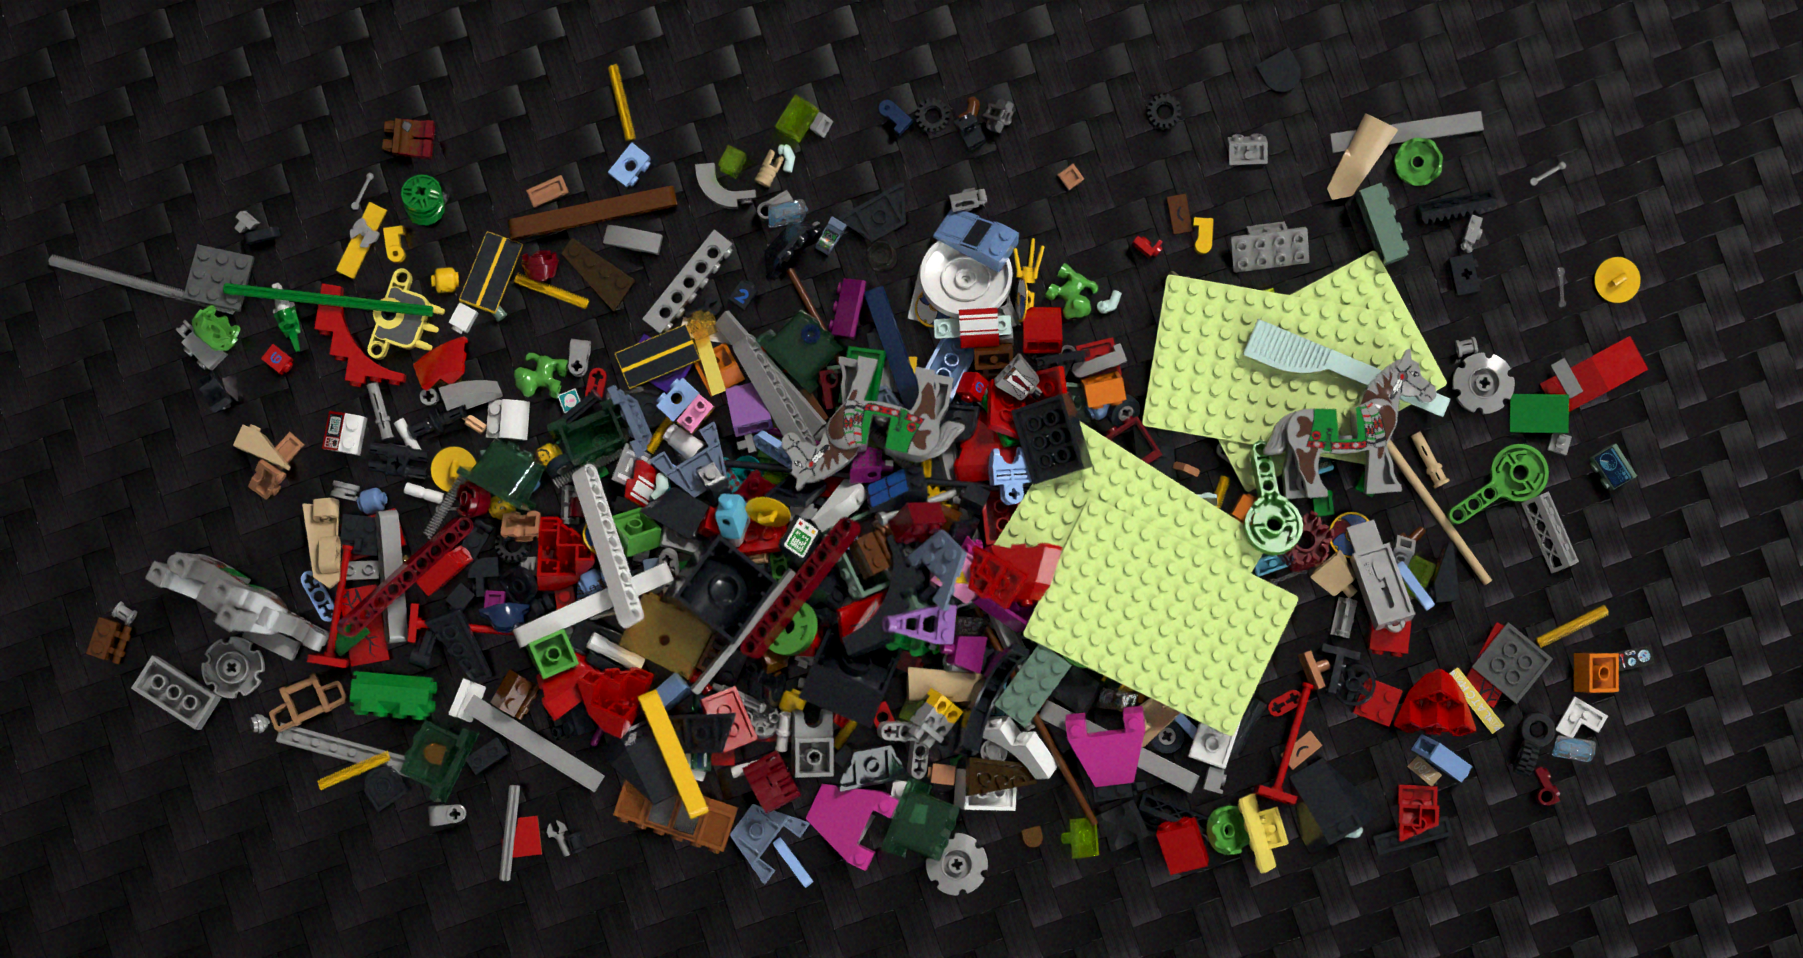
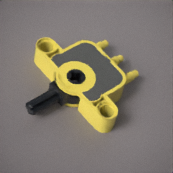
M401 268L394 272L387 294L381 300L428 305L434 308L433 313L444 315L445 309L430 304L424 296L409 291L413 278L407 270ZM407 274V280L404 283H400L398 281L399 275ZM359 309L369 313L368 316L374 318L376 322L368 345V353L371 357L378 360L383 359L387 355L390 344L404 349L417 347L423 350H432V345L420 341L423 330L435 333L439 330L433 324L427 323L428 316L394 313V316H390L388 319L387 312ZM380 345L382 352L379 355H374V347Z

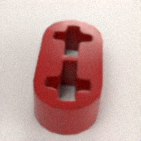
M594 368L590 372L585 397L591 393V389L597 387V392L603 398L607 381V374L603 369ZM600 371L603 379H599L598 385H596V379L593 375Z
M1290 690L1274 698L1268 703V712L1273 716H1280L1294 709L1299 704L1301 693L1297 690ZM1291 693L1298 695L1296 704L1294 702L1286 703V700L1291 698ZM1274 702L1276 704H1281L1283 702L1284 706L1279 708V713H1277V711H1272L1271 709L1274 707Z

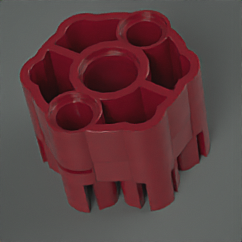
M1310 511L1309 514L1307 513L1302 517L1303 531L1301 537L1309 541L1310 548L1303 549L1296 544L1290 551L1277 555L1292 572L1318 568L1329 556L1327 554L1329 552L1328 546L1334 537V530L1332 528L1328 530L1329 526L1321 524V518H1316L1317 512Z
M777 750L742 768L753 792L767 814L801 796Z

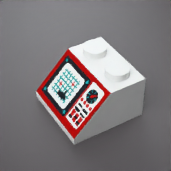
M329 411L322 449L360 456L367 418Z

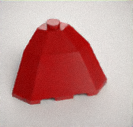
M985 409L980 410L977 430L973 437L960 445L962 449L960 457L955 459L953 465L955 477L958 481L978 482L989 480L988 465L991 449L998 448L1003 460L1008 464H1012L1016 456L1017 447H1021V445L1003 447L996 431L987 429V413Z
M540 517L537 562L538 591H557L577 583L580 575L586 573L595 564V553L586 546L582 536L573 528H568L564 525L559 517Z
M1038 543L1034 547H1027V544H1011V548L991 545L984 550L1002 559L1027 576L1013 602L1021 603V606L1030 607L1032 604L1040 601L1050 587L1062 552V546L1048 543Z
M574 652L579 664L543 679L540 674L536 675L539 689H543L545 696L542 698L543 705L554 720H557L583 700L577 684V678L585 670L594 669L595 672H604V670L589 663L584 655Z
M630 667L629 671H620L619 668L604 669V672H595L594 669L585 670L577 678V684L591 718L603 731L612 736L622 738L640 712L641 705L638 696L648 692L654 674L639 667Z
M1436 669L1425 674L1409 690L1394 722V726L1406 733L1424 730L1425 734L1441 735V732H1450L1452 736H1463L1476 732V727L1463 691L1454 677L1442 669Z

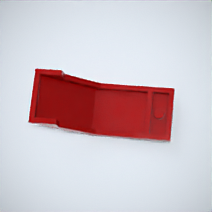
M1631 336L1570 368L1583 392L1569 398V412L1648 370ZM1557 375L1540 384L1545 394H1567Z

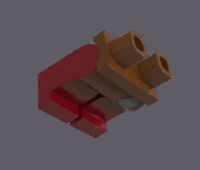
M395 118V121H385L384 132L394 133L393 140L383 139L382 149L392 152L393 155L432 160L435 122L432 120L419 121Z

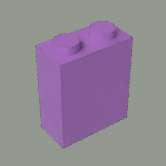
M752 382L740 386L735 385L726 389L736 437L773 429L770 412Z

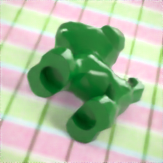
M896 632L894 635L896 641L886 645L889 650L893 651L897 648L910 650L911 656H919L923 653L926 641Z

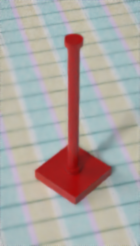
M342 544L343 555L340 567V581L337 585L327 650L324 654L314 652L308 654L307 662L347 668L350 664V658L338 657L334 650L350 554L354 546Z
M411 603L407 642L416 643L417 629L428 628L424 623L425 620L418 618L419 604ZM469 624L472 632L515 636L513 631L501 633L492 626Z
M1305 682L1302 684L1304 688L1275 784L1271 788L1258 785L1255 786L1254 790L1256 795L1288 805L1295 804L1297 796L1284 793L1281 788L1310 691L1314 688V685Z

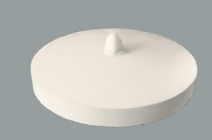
M938 241L927 251L923 258L920 270L921 288L928 302L936 310L953 318L959 319V310L998 309L1006 300L1011 289V262L1008 258L1000 272H997Z

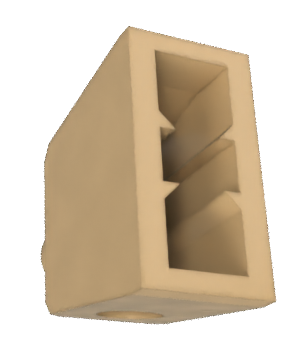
M1338 550L1320 567L1315 569L1310 576L1333 596L1343 591L1348 598H1351L1357 592L1356 588L1351 584L1356 578L1354 571L1341 550Z

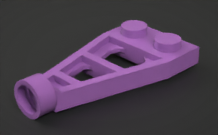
M935 604L894 616H885L882 621V627L885 632H898L935 644H953L957 606L950 604L949 610L943 611ZM934 615V632L923 631V619ZM916 618L915 630L905 629L906 619Z

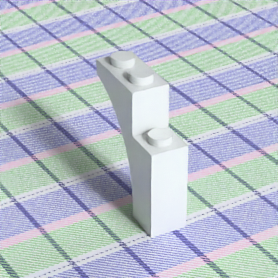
M993 716L988 718L982 738L995 742L1011 752L1028 768L1035 779H1049L1058 765L1036 732H1021L1010 716Z

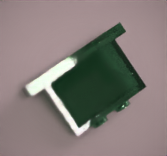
M801 309L780 331L774 333L770 329L761 334L756 341L811 394L821 387L818 381L819 372L823 371L843 348L834 340V336L829 331H825L820 326L821 324L816 318H811Z
M611 398L600 403L603 409L569 424L565 418H562L547 425L548 431L555 443L564 442L569 458L574 466L593 463L599 457L612 455L627 443L618 420L622 417L620 413L622 408L620 404L614 405Z
M495 438L474 467L459 466L456 473L519 510L533 511L536 504L530 501L529 498L546 465L535 460L532 453L526 450L523 452L518 450V445L508 441L506 443L499 438Z
M425 720L420 731H417L413 737L414 743L412 748H409L404 756L406 760L400 773L432 788L433 790L429 796L430 799L446 803L466 762L465 758L469 756L479 733L463 728L460 735Z
M909 777L881 850L904 858L907 850L940 862L944 849L948 846L951 831L955 828L956 818L961 807L929 795L932 785Z

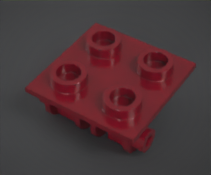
M755 469L750 472L749 476L733 494L741 495L747 503L753 498L764 497L776 485L761 477V472Z

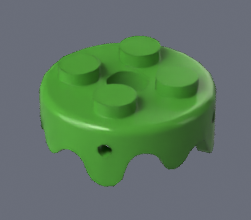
M1413 138L1407 140L1400 145L1395 153L1394 168L1396 174L1407 184L1414 186L1426 185L1436 179L1442 171V153L1437 148L1435 142L1430 139ZM1416 156L1420 157L1423 161L1422 166L1419 168L1413 165V159Z
M214 305L208 306L204 310L200 309L192 319L194 334L215 351L231 349L238 341L236 337L240 332V326L234 325L231 327L227 316L216 317L214 315L216 312Z
M1238 806L1217 808L1211 813L1207 822V835L1210 844L1217 852L1224 855L1241 853V849L1248 845L1250 841L1249 833L1244 828V817L1240 813ZM1225 826H1227V828H1228V834H1227V835H1226V833H1225Z

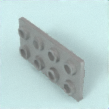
M1285 221L1247 226L1248 235L1231 237L1233 270L1235 273L1309 263L1308 231L1306 227L1287 229Z

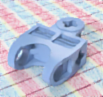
M1017 447L1016 456L1012 464H1008L1003 460L998 448L991 449L988 465L990 486H999L1000 499L1004 504L1013 505L1019 503L1024 496L1023 484L1032 482L1022 447ZM1009 493H1014L1015 497L1009 496Z

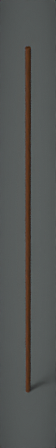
M794 269L787 270L786 272L834 360L839 365V357L842 356ZM878 428L877 431L881 433L878 439L883 435V438L885 437L886 440L887 438L884 435L882 429ZM887 455L889 460H893V467L896 471L902 469L901 466L896 464V461L894 462L892 457ZM974 603L970 604L976 618L981 619V627L994 650L1003 651L980 607ZM1013 671L1009 677L1011 681L1016 676L1015 671ZM1037 712L1032 719L1092 827L1098 821Z

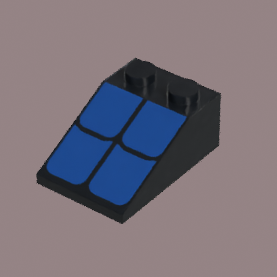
M923 466L902 468L865 486L869 512L901 510L907 503L928 502V488Z

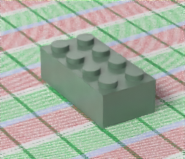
M1382 183L1360 190L1355 197L1375 251L1383 265L1385 266L1404 259L1408 255L1409 246L1407 241L1402 239L1401 233L1403 231L1400 223H1396L1394 217L1396 211L1393 204H1389L1387 187H1383Z
M1039 644L994 705L1026 728L1072 665L1051 649Z

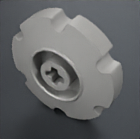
M1476 353L1465 358L1462 361L1464 367L1456 368L1452 378V389L1459 392V396L1456 397L1458 403L1472 413L1477 408L1481 410L1482 414H1490L1503 408V399H1511L1514 392V377H1509L1507 374L1508 370L1511 369L1510 366L1497 355H1492L1488 359L1485 353ZM1484 379L1487 386L1482 388V384H1479V382Z
M230 637L228 643L220 639L208 648L205 653L208 657V662L202 663V675L206 685L213 684L215 686L213 691L215 694L225 698H237L239 692L243 696H247L260 685L262 680L259 679L258 674L265 671V662L260 650H252L253 643L241 637ZM230 664H236V671H230L232 668Z
M955 833V837L949 839L947 835H944L931 846L930 851L933 853V857L926 859V870L931 881L937 880L939 882L937 888L940 891L950 895H959V891L964 889L967 893H970L983 882L984 877L981 876V871L988 869L987 855L983 847H975L977 840L963 833ZM954 859L962 862V865L959 866L960 869L951 866L954 863Z

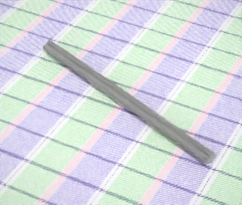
M52 254L49 258V265L190 302L183 299L184 290L182 292L180 288L175 290V287L174 289L171 286L168 288V285L166 288L164 284L159 286V283L158 285L157 282L152 284L150 280L145 282L143 278L138 280V277L134 279V276L131 278L128 275L127 277V274L122 276L120 272L115 274V271L114 273L113 270L108 272L106 268L104 271V268L102 269L101 267L99 269L98 267L97 269L95 265L93 267L92 265L90 267V264L85 266L86 263L84 265L83 262L82 264L79 261L76 263V260L74 263V260L72 261L71 259L69 261L68 259L67 261L65 257L60 259L58 255L53 257ZM190 302L192 304L203 306L206 308L209 306L200 303ZM215 307L218 311L234 314L232 310Z

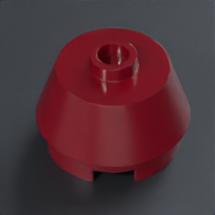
M549 250L535 251L531 256H528L527 253L523 254L521 265L528 279L542 282L555 276L559 259H557L556 252L550 254Z
M474 480L465 481L464 485H459L456 492V499H459V508H456L458 514L467 518L485 514L491 503L490 490Z

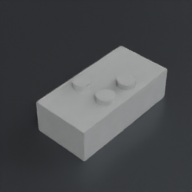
M151 656L131 688L197 730L203 728L222 698L157 656Z

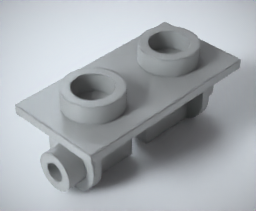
M572 485L562 486L561 520L563 524L578 525L580 524V517L568 516L570 497H578L576 488Z
M379 560L349 562L346 580L379 579Z
M1338 597L1330 634L1350 638L1357 605L1356 600Z

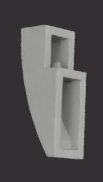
M607 225L603 244L659 255L663 236L632 228Z
M464 381L439 388L447 411L464 404L467 409L503 396L497 381Z
M244 631L242 636L290 660L295 659L302 644L280 632L272 635H261Z

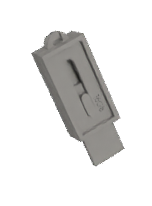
M1374 520L1347 527L1346 530L1355 552L1350 558V563L1374 630L1387 628L1392 633L1401 631L1405 626V622L1412 620L1415 612L1390 543H1382Z

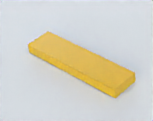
M369 202L362 218L366 220V224L373 231H378L387 210ZM361 233L351 238L336 271L352 279L355 278L371 246L369 244V247H360L365 237L361 236Z

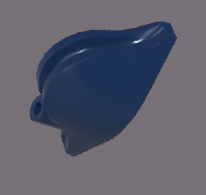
M501 603L479 609V614L487 619L496 631L509 633L518 626L524 625V615L530 611V605Z

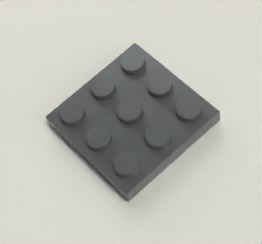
M197 244L183 299L240 312L244 296L225 294L223 286L225 283L248 285L254 256Z
M1507 622L1471 668L1517 704L1553 658Z

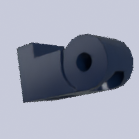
M884 100L880 103V115L885 119H889L896 126L894 132L901 136L913 123L912 119L891 100Z

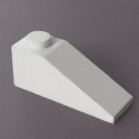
M844 479L811 519L815 527L823 532L835 525L840 518L848 517L858 510L867 499L863 485L861 483H850V480Z

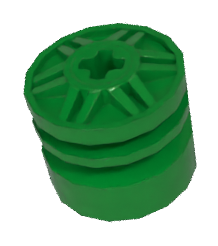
M416 175L404 183L401 189V197L407 217L418 225H430L437 222L445 211L444 198L439 182L428 175Z

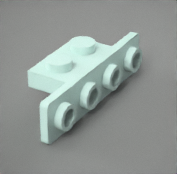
M1010 315L998 316L999 335L1012 334ZM935 319V338H960L959 319Z

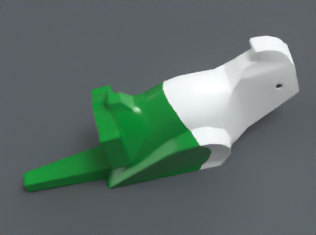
M279 283L272 284V288L283 289ZM275 299L276 308L273 309V314L279 328L286 338L290 337L295 351L299 352L300 347L297 334L300 333V327L294 302Z

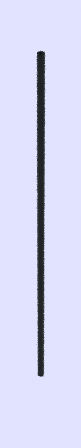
M726 460L725 467L757 469L784 473L792 472V469L781 464ZM840 470L829 477L850 478V471ZM881 474V478L889 474ZM925 478L927 486L962 489L967 488L969 481ZM971 482L980 485L988 491L1000 492L999 486H990V483ZM1023 486V492L1026 494L1029 487Z

